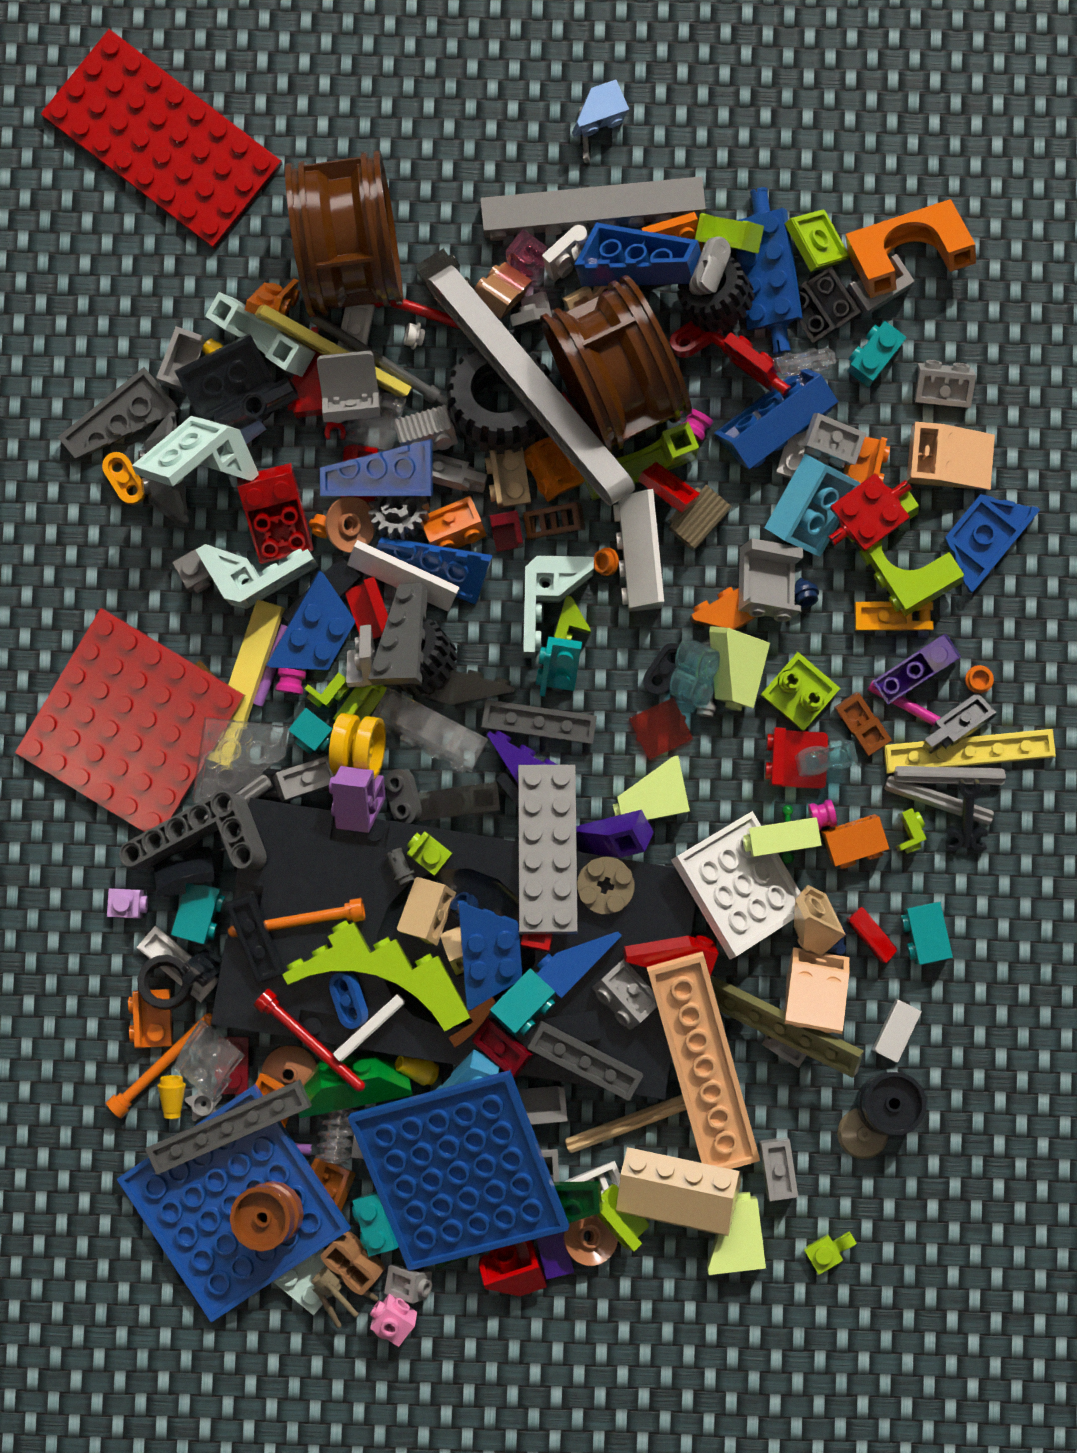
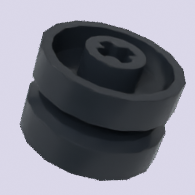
M903 1072L880 1073L870 1077L861 1086L857 1095V1111L861 1121L871 1131L879 1135H903L913 1131L922 1122L926 1113L927 1099L922 1086L913 1077ZM890 1099H893L895 1103L891 1105L893 1109L889 1106Z

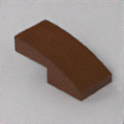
M494 997L467 1012L473 1023L449 1037L454 1047L464 1042L482 1025L496 1002Z

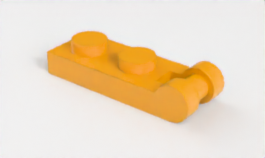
M890 602L854 603L855 631L934 630V622L931 621L933 602L916 610L919 612V621H912V613L904 617L901 610L896 612Z

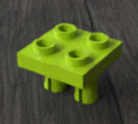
M797 652L761 693V696L800 730L804 731L841 688Z

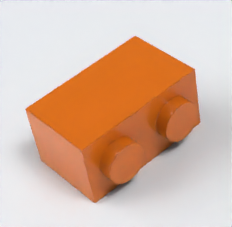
M876 814L821 831L830 861L835 867L840 866V869L857 864L856 860L866 857L867 860L883 856L882 851L889 849L880 817Z

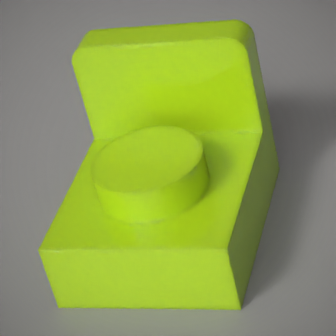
M425 831L422 835L416 833L407 844V847L410 849L407 855L434 876L453 854Z

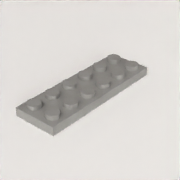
M518 765L519 934H577L575 765Z

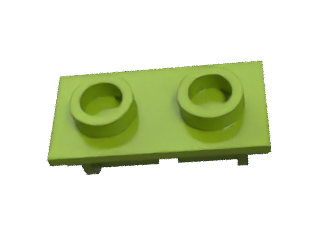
M383 685L355 687L333 719L336 721L341 713L357 715L360 721H362L363 718L371 715L388 689Z

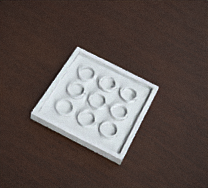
M753 811L671 859L729 959L743 953L792 921L795 913V899L801 893L778 853L751 857L750 852H745L743 835H747L746 829L761 826Z

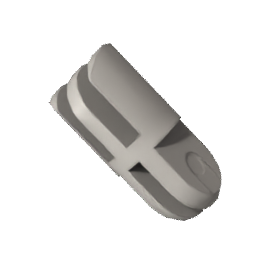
M713 237L704 244L689 284V290L692 294L699 296L716 292L731 252L730 244L725 238Z

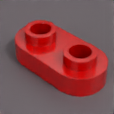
M690 321L672 334L670 338L672 351L678 357H690L711 344V338L716 332H705ZM721 328L717 330L720 334H722Z

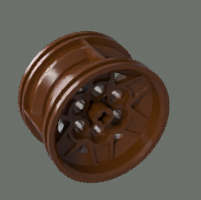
M374 151V157L370 158L368 152H362L361 157L307 164L306 161H300L298 168H295L293 163H286L285 185L291 236L300 286L309 317H317L318 311H321L323 316L330 315L331 309L383 302L384 307L391 306V300H395L397 305H403L399 252L389 187L381 151Z
M628 275L620 277L619 283L615 280L608 283L607 291L574 309L562 312L561 309L556 308L551 311L552 317L547 313L540 316L542 330L548 347L579 415L611 454L612 447L616 450L624 448L623 441L667 420L676 423L680 421L681 416L687 418L692 415V405L688 390L671 347L647 300L636 283Z

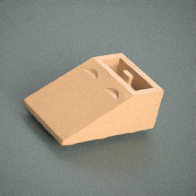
M915 422L910 432L907 482L912 484L991 490L995 435L945 424Z
M793 947L786 978L785 1024L798 1028L817 1029L825 1033L842 1034L849 980V957L824 953L821 956L812 951L808 952L804 949Z

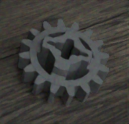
M375 496L376 501L369 502L371 510L368 511L374 530L378 529L382 537L388 533L390 540H394L396 535H400L401 539L405 540L406 533H410L414 537L416 535L414 529L423 530V521L429 520L428 511H430L426 496Z

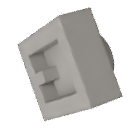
M539 292L521 298L522 307L519 308L520 313L510 315L512 326H529L539 323L540 316L545 313L552 317L547 293Z
M196 549L172 562L189 592L195 590L198 593L211 585L209 582L213 579Z
M400 1265L388 1266L384 1293L387 1295L391 1294L393 1297L401 1298L409 1303L425 1300L432 1289V1271H408L407 1268Z

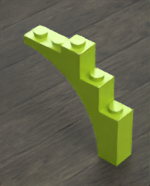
M346 920L331 928L334 933L329 935L328 938L333 947L329 949L326 944L311 952L314 956L306 962H303L302 958L288 964L286 966L288 971L282 974L287 985L310 975L329 971H356L372 974L396 983L416 996L433 1013L444 1031L470 1018L467 1013L468 1010L439 956L432 958L431 954H428L415 961L417 967L413 969L398 940L390 941L389 937L374 944L375 950L371 952L356 922L348 924Z

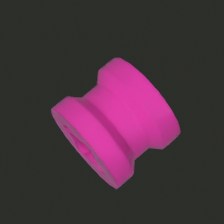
M692 409V415L687 417L683 423L689 421L696 441L703 442L705 438L704 432L707 428L711 427L713 420L702 412Z
M278 668L280 679L279 683L276 684L275 691L303 695L304 689L301 685L302 680L306 677V672Z
M831 799L825 800L823 804L819 805L815 803L808 804L810 818L817 817L819 831L825 826L837 827L836 812Z

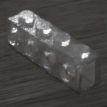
M387 687L372 717L383 719L386 734H390L392 731L400 735L399 740L411 747H415L417 744L425 748V754L436 760H440L442 757L450 761L449 766L461 773H465L466 770L472 773L488 742L487 738Z

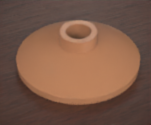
M347 496L336 500L329 508L326 515L325 528L329 540L337 549L344 552H352L357 540L367 545L371 542L375 530L368 514L371 508L365 501L358 497ZM345 520L347 521V524H348V526H347L346 529H345V527H344V521H345Z
M292 1045L283 1046L268 1055L262 1067V1074L270 1075L285 1086L299 1079L304 1084L317 1064L313 1056L305 1049ZM286 1069H291L294 1072L293 1079L287 1080L284 1077Z
M596 1215L570 1223L568 1231L564 1232V1245L568 1254L576 1262L587 1266L599 1265L608 1260L614 1253L618 1240ZM589 1230L591 1238L585 1241L584 1233Z

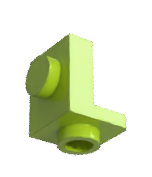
M339 672L321 694L310 685L304 688L309 692L306 698L319 708L322 704L329 708L335 699L340 701L349 690L346 678Z
M913 808L899 813L910 840L895 847L897 851L905 850L906 854L921 848L920 842L926 840L922 830L925 827L923 818L919 812L914 813Z

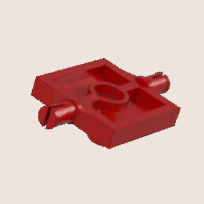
M719 332L712 336L711 342L728 355L730 362L771 393L777 390L785 396L790 391L791 386L787 385L776 375L777 371L774 367V360L765 352L759 354L755 351L748 339L741 335L738 338L731 332L726 338Z
M874 473L830 506L831 511L838 518L841 527L828 536L830 542L832 541V544L836 546V544L848 536L856 541L863 552H866L910 519L909 514L902 507L899 500L900 497L912 490L910 484L907 485L908 482L904 480L894 489H891Z

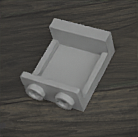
M754 538L740 547L738 611L748 612L753 617H774L776 621L781 622L790 621L791 618L799 614L801 606L794 605L795 564L803 559V548Z

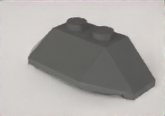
M169 412L145 441L142 450L138 451V460L177 428L175 412ZM142 478L143 495H148V502L178 527H185L189 522L184 480L172 487L148 478Z

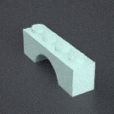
M218 292L205 316L240 338L250 333L257 348L266 355V358L285 371L302 377L316 352L256 318L255 314L245 311L246 305L237 299Z

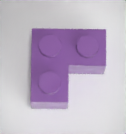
M340 766L335 777H331L329 783V793L333 794L331 815L335 816L337 829L370 832L386 799L384 776L378 775L374 779L373 770Z

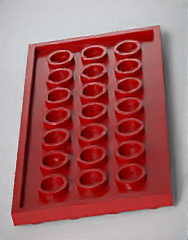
M108 29L40 113L44 119L213 249L217 247L282 165V161L110 29Z

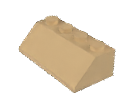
M627 1147L620 1175L616 1212L729 1237L741 1184L740 1171Z

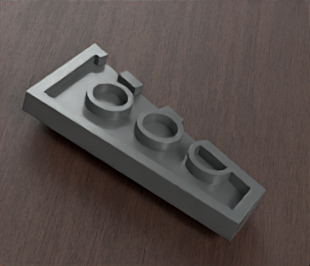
M143 367L58 436V438L73 457L79 460L163 420L169 412H175V414L180 412V409L146 368Z
M423 583L398 585L368 680L373 685L422 684L420 664H423L424 654L421 652V643L425 640L423 620L426 619L428 589Z

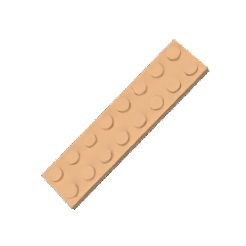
M703 951L647 967L701 1162L733 1169L760 1161Z

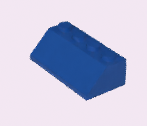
M801 366L783 380V382L791 386L790 391L785 396L777 390H774L772 393L768 391L715 431V436L739 464L748 469L760 466L766 460L765 457L785 447L788 439L795 434H801L809 428L813 413L825 416L831 412L832 406L839 402L821 374Z

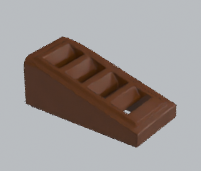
M579 502L523 512L527 540L585 530L582 505ZM571 510L573 514L574 525H570L568 511ZM561 512L563 527L560 528L557 519V513ZM547 514L550 515L552 527L550 530L547 529L545 517ZM536 516L539 517L541 531L536 532L534 517Z

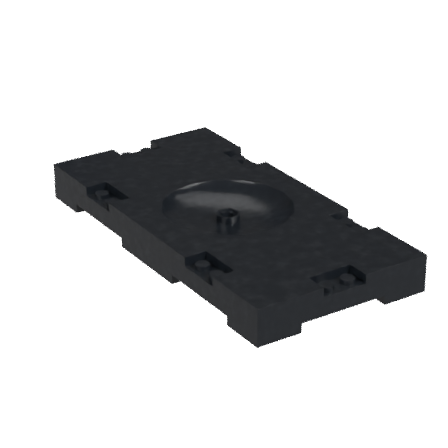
M250 798L249 809L266 851L267 859L264 867L257 871L238 868L234 899L254 893L264 920L344 907V904L350 903L351 899L362 898L365 909V921H359L356 924L371 952L375 950L374 944L389 937L390 941L398 940L413 969L417 967L415 961L428 954H431L432 958L439 956L466 1006L464 974H455L441 937L438 945L434 946L418 937L404 934L397 930L414 880L403 886H398V883L393 881L395 876L385 854L388 852L392 853V850L402 848L410 870L415 872L413 874L414 879L419 877L444 884L456 892L455 896L462 892L474 895L478 900L479 909L483 910L484 908L498 916L517 920L519 925V842L375 819L369 833L337 829L335 816H332L329 810ZM425 831L453 853L435 876L407 855L410 850L407 844L416 833L422 835ZM250 851L247 854V862L250 859ZM576 852L577 880L583 867L591 860L606 856ZM616 858L622 861L632 873L634 893L630 902L620 911L611 914H599L586 907L581 901L577 890V934H554L549 954L553 957L557 952L617 931L622 936L562 998L555 993L554 1007L546 1015L540 1013L536 1019L597 1010L602 1039L585 1041L584 1043L643 1074V1078L633 1093L634 1095L665 1100L671 1052L658 1007L640 1024L629 1030L617 1021L615 1013L607 1005L599 1001L592 987L624 959V946L691 936L696 902L675 867ZM605 877L604 881H598L597 886L601 887V893L606 894L608 890L614 889V885L610 883V878ZM450 909L442 933L460 926L459 920L452 915V909ZM347 918L269 931L284 971H288L286 967L288 964L302 958L303 962L313 958L314 956L311 952L326 944L329 949L333 947L328 938L329 935L334 933L331 928L346 921ZM231 919L229 927L234 926ZM347 920L348 924L353 923V920ZM228 934L227 939H225L211 1024L297 1038L272 1014L261 1013L253 1006L256 1000L267 989H270L278 996L279 1006L320 1042L343 1045L362 1027L348 1029L341 1024L329 990V981L334 974L342 971H329L310 975L288 985L283 975L257 984L239 938L231 937ZM519 934L522 976L530 968L537 974L540 970L537 964L548 952L521 947L523 934ZM629 963L653 990L647 968ZM350 971L358 979L368 1009V1019L366 1022L397 994L405 1000V1004L357 1047L358 1049L460 1065L473 1050L484 1053L471 1041L480 1027L456 1047L453 1046L449 1039L450 1036L473 1023L471 1018L444 1031L433 1013L416 996L398 984L376 975ZM513 985L493 996L496 1000L495 1004ZM531 1050L529 1051L533 1056L519 1074L520 1076L543 1078L607 1090ZM499 1066V1071H498V1072H505V1071Z

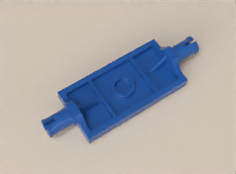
M761 187L757 188V192L755 189L750 191L754 214L737 220L749 221L764 226L759 253L736 250L737 260L754 289V300L751 301L753 304L752 308L746 311L747 330L755 331L767 328L768 331H771L773 354L780 355L784 354V351L785 353L791 352L787 328L790 327L789 324L792 321L803 319L791 235L784 224L788 221L787 210L780 208L770 211L768 189Z

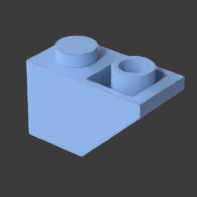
M617 80L591 88L572 130L574 137L582 134L584 137L591 136L598 132L599 128L605 126L613 128L623 123L629 108Z

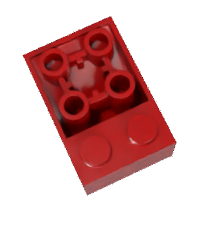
M291 463L258 471L259 475L252 481L237 477V488L260 564L285 558L298 549L302 551L306 549L309 551L314 550Z

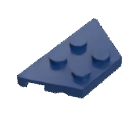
M980 494L945 536L944 541L950 554L964 574L963 582L969 593H972L1033 520L1040 511L1038 507H1028L1015 504L1013 501L998 500L994 497Z
M321 571L317 572L269 657L266 666L271 668L328 670L356 621Z
M458 901L467 1010H472L515 984L522 977L518 921L512 918L501 917L484 908L482 910L468 905L465 901Z

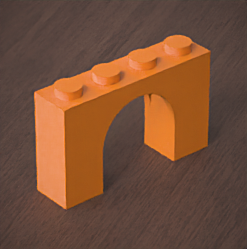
M951 199L846 234L847 252L870 298L897 290L895 269L887 255L892 249L906 242H924L935 247L949 272L976 264L975 242Z

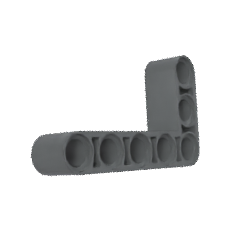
M225 791L217 792L122 845L119 852L120 861L125 866L147 869L219 830L229 858L235 867L253 871L260 870L266 863L267 855L247 801L239 794ZM231 801V806L228 810L227 805ZM206 813H207L208 817H207V821H206V823H205L204 818H205V815H206ZM183 826H184L185 830H184V833H183V835H182L181 832H182V828H183ZM240 826V834L237 836V829ZM160 839H161V840H162V843H161V846H160V848H159V841H160ZM250 851V859L247 862V854Z

